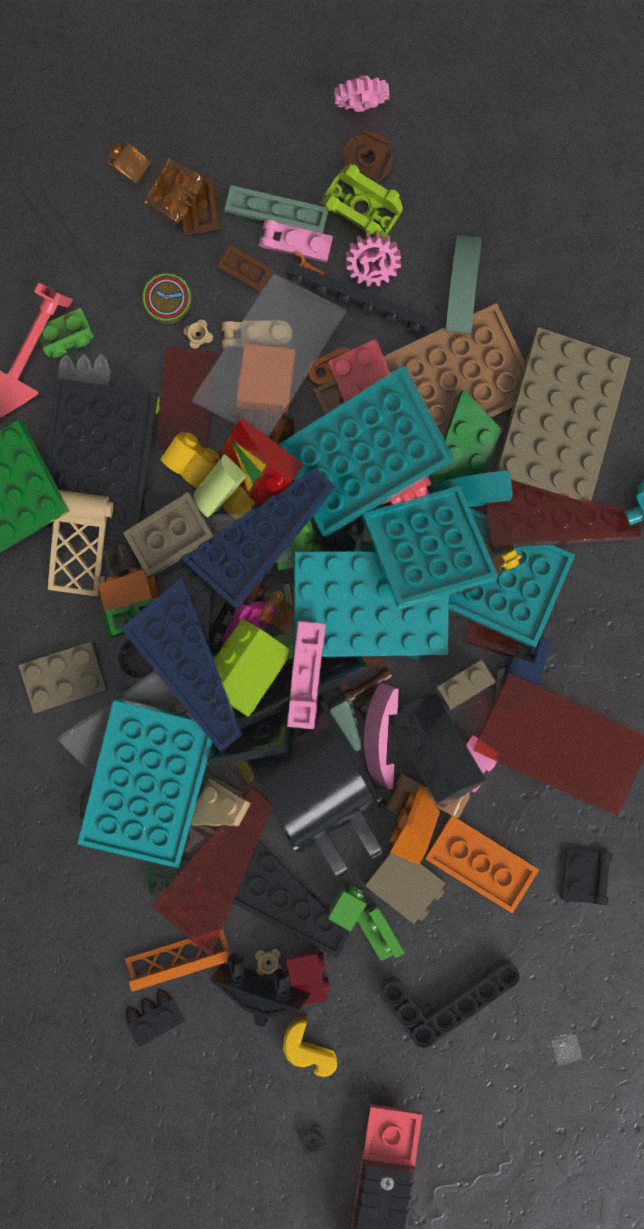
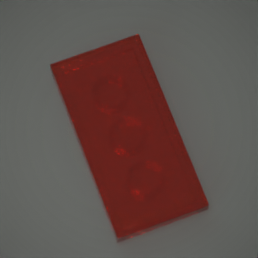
M166 347L156 448L167 449L180 432L193 434L202 447L208 448L217 352Z

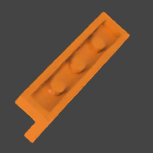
M223 927L126 957L125 961L131 978L129 981L131 991L143 989L227 962L231 951ZM219 935L223 946L222 949L212 951L205 947L208 938ZM205 939L202 945L197 943V941ZM192 944L200 948L196 957L189 959L181 955L180 953L184 945ZM180 947L178 953L175 952L174 950H172V949H175V948ZM202 950L207 952V954L200 955ZM165 951L175 956L172 964L168 966H163L156 962L159 954ZM156 955L153 960L148 958L149 956ZM178 958L183 960L181 962L175 963ZM142 959L151 964L146 973L136 975L133 961ZM153 965L159 968L151 971Z

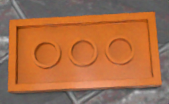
M452 815L425 856L427 861L512 914L539 871L532 864Z

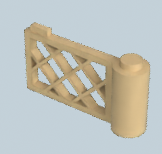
M59 490L70 512L56 519L53 523L48 590L98 597L100 592L98 585L105 583L106 576H101L106 520L107 517H112L113 502H109V497ZM60 522L70 523L76 532L66 539L59 530ZM88 525L99 527V536L92 542L82 531ZM77 534L87 544L78 553L69 543V540ZM96 542H98L97 548L94 546ZM64 544L74 555L65 563L57 555L58 549ZM88 548L97 556L96 562L91 566H88L80 556ZM75 558L85 569L76 577L66 566ZM56 562H57V563L59 564V566H60V567L57 568V569H56ZM61 569L71 579L66 585L55 584V574ZM88 572L94 580V588H84L78 579Z

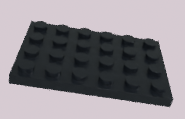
M56 378L44 463L58 490L109 497V502H113V514L111 518L107 517L104 540L129 544L123 532L141 521L158 393ZM54 521L39 530L53 532ZM60 522L59 530L62 534L72 535L76 532L70 523ZM88 525L82 530L88 538L96 539L99 536V527Z

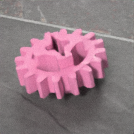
M365 75L353 80H347L345 84H339V87L334 88L335 104H338V107H345V109L353 108L355 112L376 108L378 103H384V100H388L390 96L389 85L386 83V80L379 81V78L370 79V77Z
M368 232L364 240L360 236L357 237V245L350 243V251L346 252V267L350 271L351 278L357 277L358 284L365 280L367 287H370L372 282H375L378 287L381 280L388 283L390 282L389 275H397L396 268L401 267V254L397 248L396 241L390 242V236L387 235L382 239L380 232H377L375 237H371ZM386 253L390 255L389 261L387 260ZM357 258L360 260V267L357 264Z

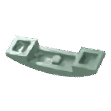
M457 235L450 283L446 332L471 334L482 237Z

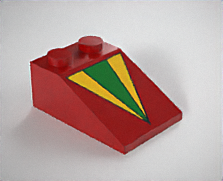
M243 418L239 420L219 451L222 456L225 454L247 475L241 482V486L247 495L260 506L265 504L266 500L272 496H277L289 488V485L292 484L304 467L303 463Z

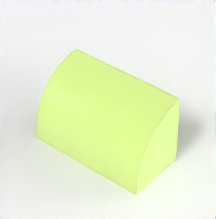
M225 454L194 491V501L207 518L223 506L247 476Z

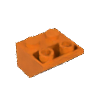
M419 786L415 795L409 794L404 808L402 807L396 821L399 822L398 826L394 828L389 840L393 842L390 853L419 865L427 852L440 813L425 788Z

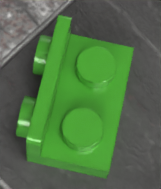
M79 308L47 322L39 339L44 353L48 357L57 358L67 353L66 349L73 346L79 348L90 343L89 339L94 338V335L82 308Z
M378 904L361 913L357 921L381 961L392 955L397 958L404 954L401 943Z

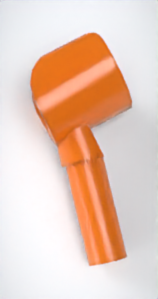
M301 253L294 254L298 259H302L301 264H299L300 266L325 275L323 271L307 263Z

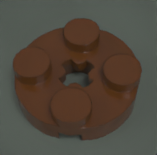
M363 132V134L353 136L346 143L343 150V167L354 164L358 167L361 174L377 184L391 170L393 153L388 141L382 135L375 132ZM368 152L372 153L374 162L363 163L361 156L367 155Z

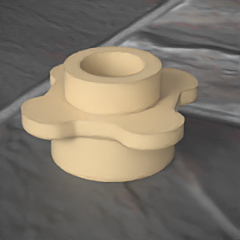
M198 320V322L187 325L184 328V334L189 337V345L193 349H198L201 344L211 343L213 340V335L208 332L205 320ZM197 332H200V333H201V335H200L199 337L196 336V333H197Z
M272 949L268 952L263 950L256 952L255 958L258 960L256 971L259 975L272 974L276 969L282 968L279 964L281 954L278 949ZM270 960L271 964H267L266 961Z

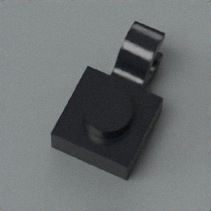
M315 524L313 526V529L323 537L320 545L326 551H352L356 548L357 542L343 528L328 536H323L318 525Z

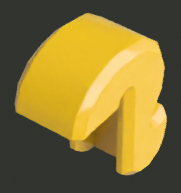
M298 1016L289 1023L284 1033L283 1051L287 1060L299 1067L315 1064L314 1073L317 1076L327 1077L332 1075L337 1068V1057L334 1050L302 1041L308 1016Z

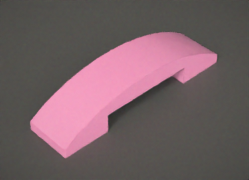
M298 621L287 726L314 729L325 624Z
M380 683L371 699L366 716L364 752L368 771L373 782L387 789H393L394 764L386 760L388 719L389 715L397 714L398 688Z

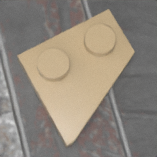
M209 778L196 802L190 825L239 826L251 803L217 781Z

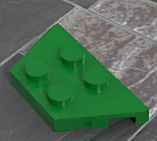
M460 390L444 436V440L455 461L433 473L436 483L486 473L502 430L474 399L463 390Z

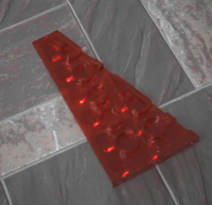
M255 788L244 798L251 804L239 826L221 825L152 904L153 908L209 956L212 954L272 809L271 802Z

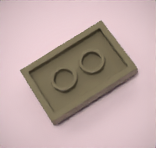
M189 492L123 532L147 577L150 578L180 560V557L186 553H191L200 547L199 545L204 541L215 537Z
M93 642L18 665L34 714L108 690Z

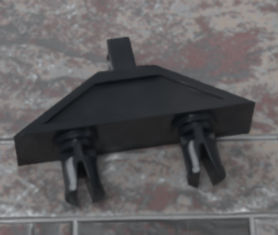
M237 954L230 955L227 959L228 965L222 964L209 979L243 1010L253 1013L255 1024L261 1027H265L266 1023L273 1016L300 1010L312 994L291 987L288 970L283 975L282 968L276 969L272 973L274 981L246 972L244 970V957L242 955L238 960Z

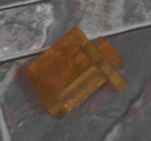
M126 142L114 145L109 152L110 158L107 161L110 166H115L135 183H138L152 163L130 143Z

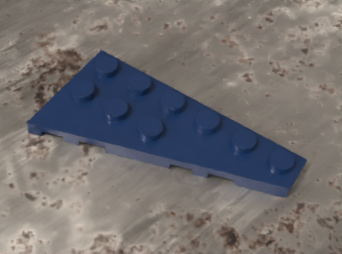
M313 469L289 485V488L277 496H272L266 500L265 504L251 510L222 529L221 533L210 540L204 541L199 545L200 547L180 558L232 606L239 608L337 486L319 470Z
M181 578L121 629L214 745L222 752L242 735L185 580Z

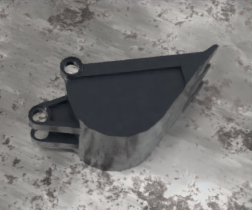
M320 694L316 700L314 729L290 727L286 753L246 761L288 833L286 836L296 854L298 855L317 843L337 878H340L349 873V870L341 859L330 835L352 824L372 859L384 853L364 816L382 807L386 802L377 786L371 783ZM280 712L268 717L267 720L271 721L280 717ZM258 722L243 728V730L247 731L257 727Z

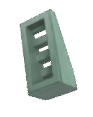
M346 692L331 700L329 712L354 750L358 751L361 749L362 737L350 697Z

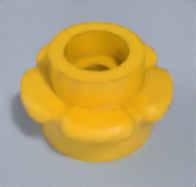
M515 548L501 553L505 561L502 567L505 570L519 565L518 559L521 558V554H517Z

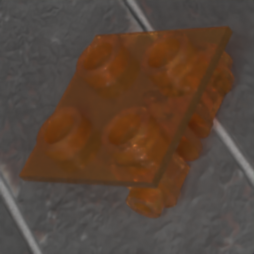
M169 158L166 165L162 168L154 187L150 190L145 204L179 223L180 219H184L189 209L183 203L189 206L192 205L186 201V198L189 196L195 199L190 194V191L194 194L198 193L203 185L201 183L203 177Z

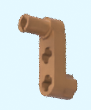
M400 773L394 784L395 789L384 808L399 815L410 793L415 795L418 787L421 786L425 788L437 808L459 818L470 795L465 794L443 808L436 804L427 786Z

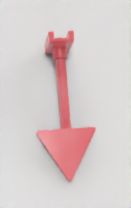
M38 283L34 291L43 298L39 307L40 311L9 373L6 374L0 370V419L39 394L34 388L19 381V376L50 315L54 314L58 305L69 308L73 301L72 298L57 293L54 288Z

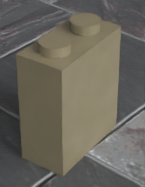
M475 660L436 684L433 688L445 707L451 710L495 683V680L482 660Z
M390 849L365 881V886L413 924L417 920L421 922L429 913L430 909L428 906L433 899L438 901L446 890L444 885L446 883L423 863L420 862L419 865L390 853Z

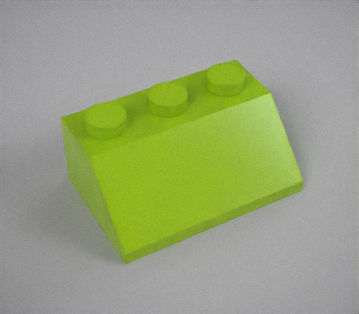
M243 619L236 626L214 660L231 706L249 717L292 651L260 628Z

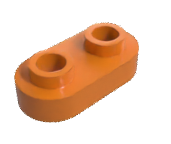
M339 348L313 361L308 370L311 382L321 386L334 380L335 376L329 361L351 350ZM320 369H323L326 372V375L324 377H318L316 375V372Z

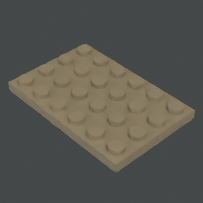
M535 328L495 472L510 470L511 481L585 504H591L631 358L546 329Z

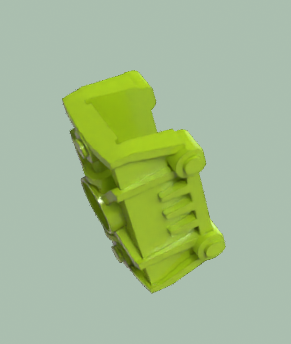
M354 164L346 165L340 169L320 201V204L322 206L324 204L328 211L340 214L364 229L365 233L369 232L374 237L377 232H380L382 239L388 235L403 211L401 200L399 199L400 195L396 190H387L361 174L358 167ZM339 179L353 188L354 195L351 193L346 195L342 192L341 186L338 185ZM359 201H363L368 205V210L366 213L360 214L355 211L354 205ZM385 207L396 215L394 218L389 216L381 217L378 215L379 211L376 208Z

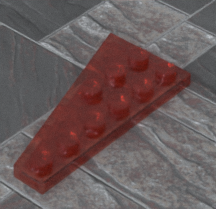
M511 480L513 494L511 501L491 502L484 505L490 548L638 540L641 537L639 522L631 526L629 525L625 515L627 509L592 503V500L582 498L581 501L569 498V494H558L534 486L514 483L513 480Z

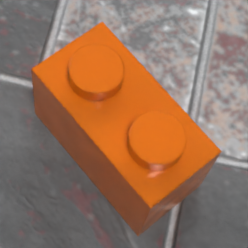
M138 567L129 570V575L123 577L114 575L106 578L105 583L98 585L104 610L120 608L135 602L158 598L160 595L155 576L147 577L143 568Z

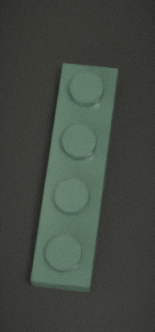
M230 185L225 205V212L261 221L272 220L279 224L322 234L324 233L329 212L323 206Z

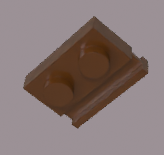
M207 177L189 181L186 184H177L184 234L189 236L193 233L199 234L221 229L215 179Z

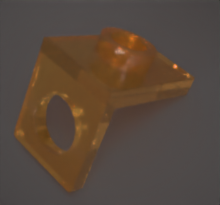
M271 596L258 618L275 625L293 639V606L284 600ZM277 605L276 611L271 616H268L270 609Z

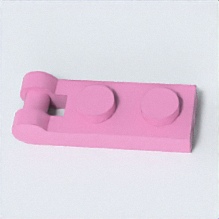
M264 220V235L260 237V247L291 255L301 253L304 258L327 263L333 236L279 224L272 220ZM274 233L281 234L280 241L273 240Z

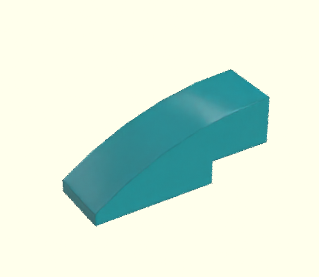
M510 470L459 477L438 482L437 485L431 487V492L435 493L461 486L469 507L484 506L485 503L511 501L513 495Z

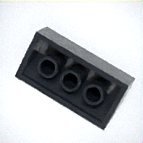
M436 694L408 702L397 709V714L389 715L388 721L437 805L444 808L487 782L486 777Z

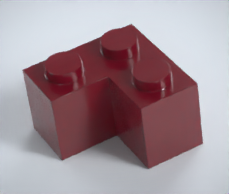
M315 946L287 951L286 962L291 986L312 993L303 1005L327 1001V993L331 992L329 978L323 977V972H326L324 952H319Z

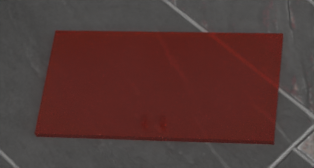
M508 673L473 751L618 816L644 760V736Z

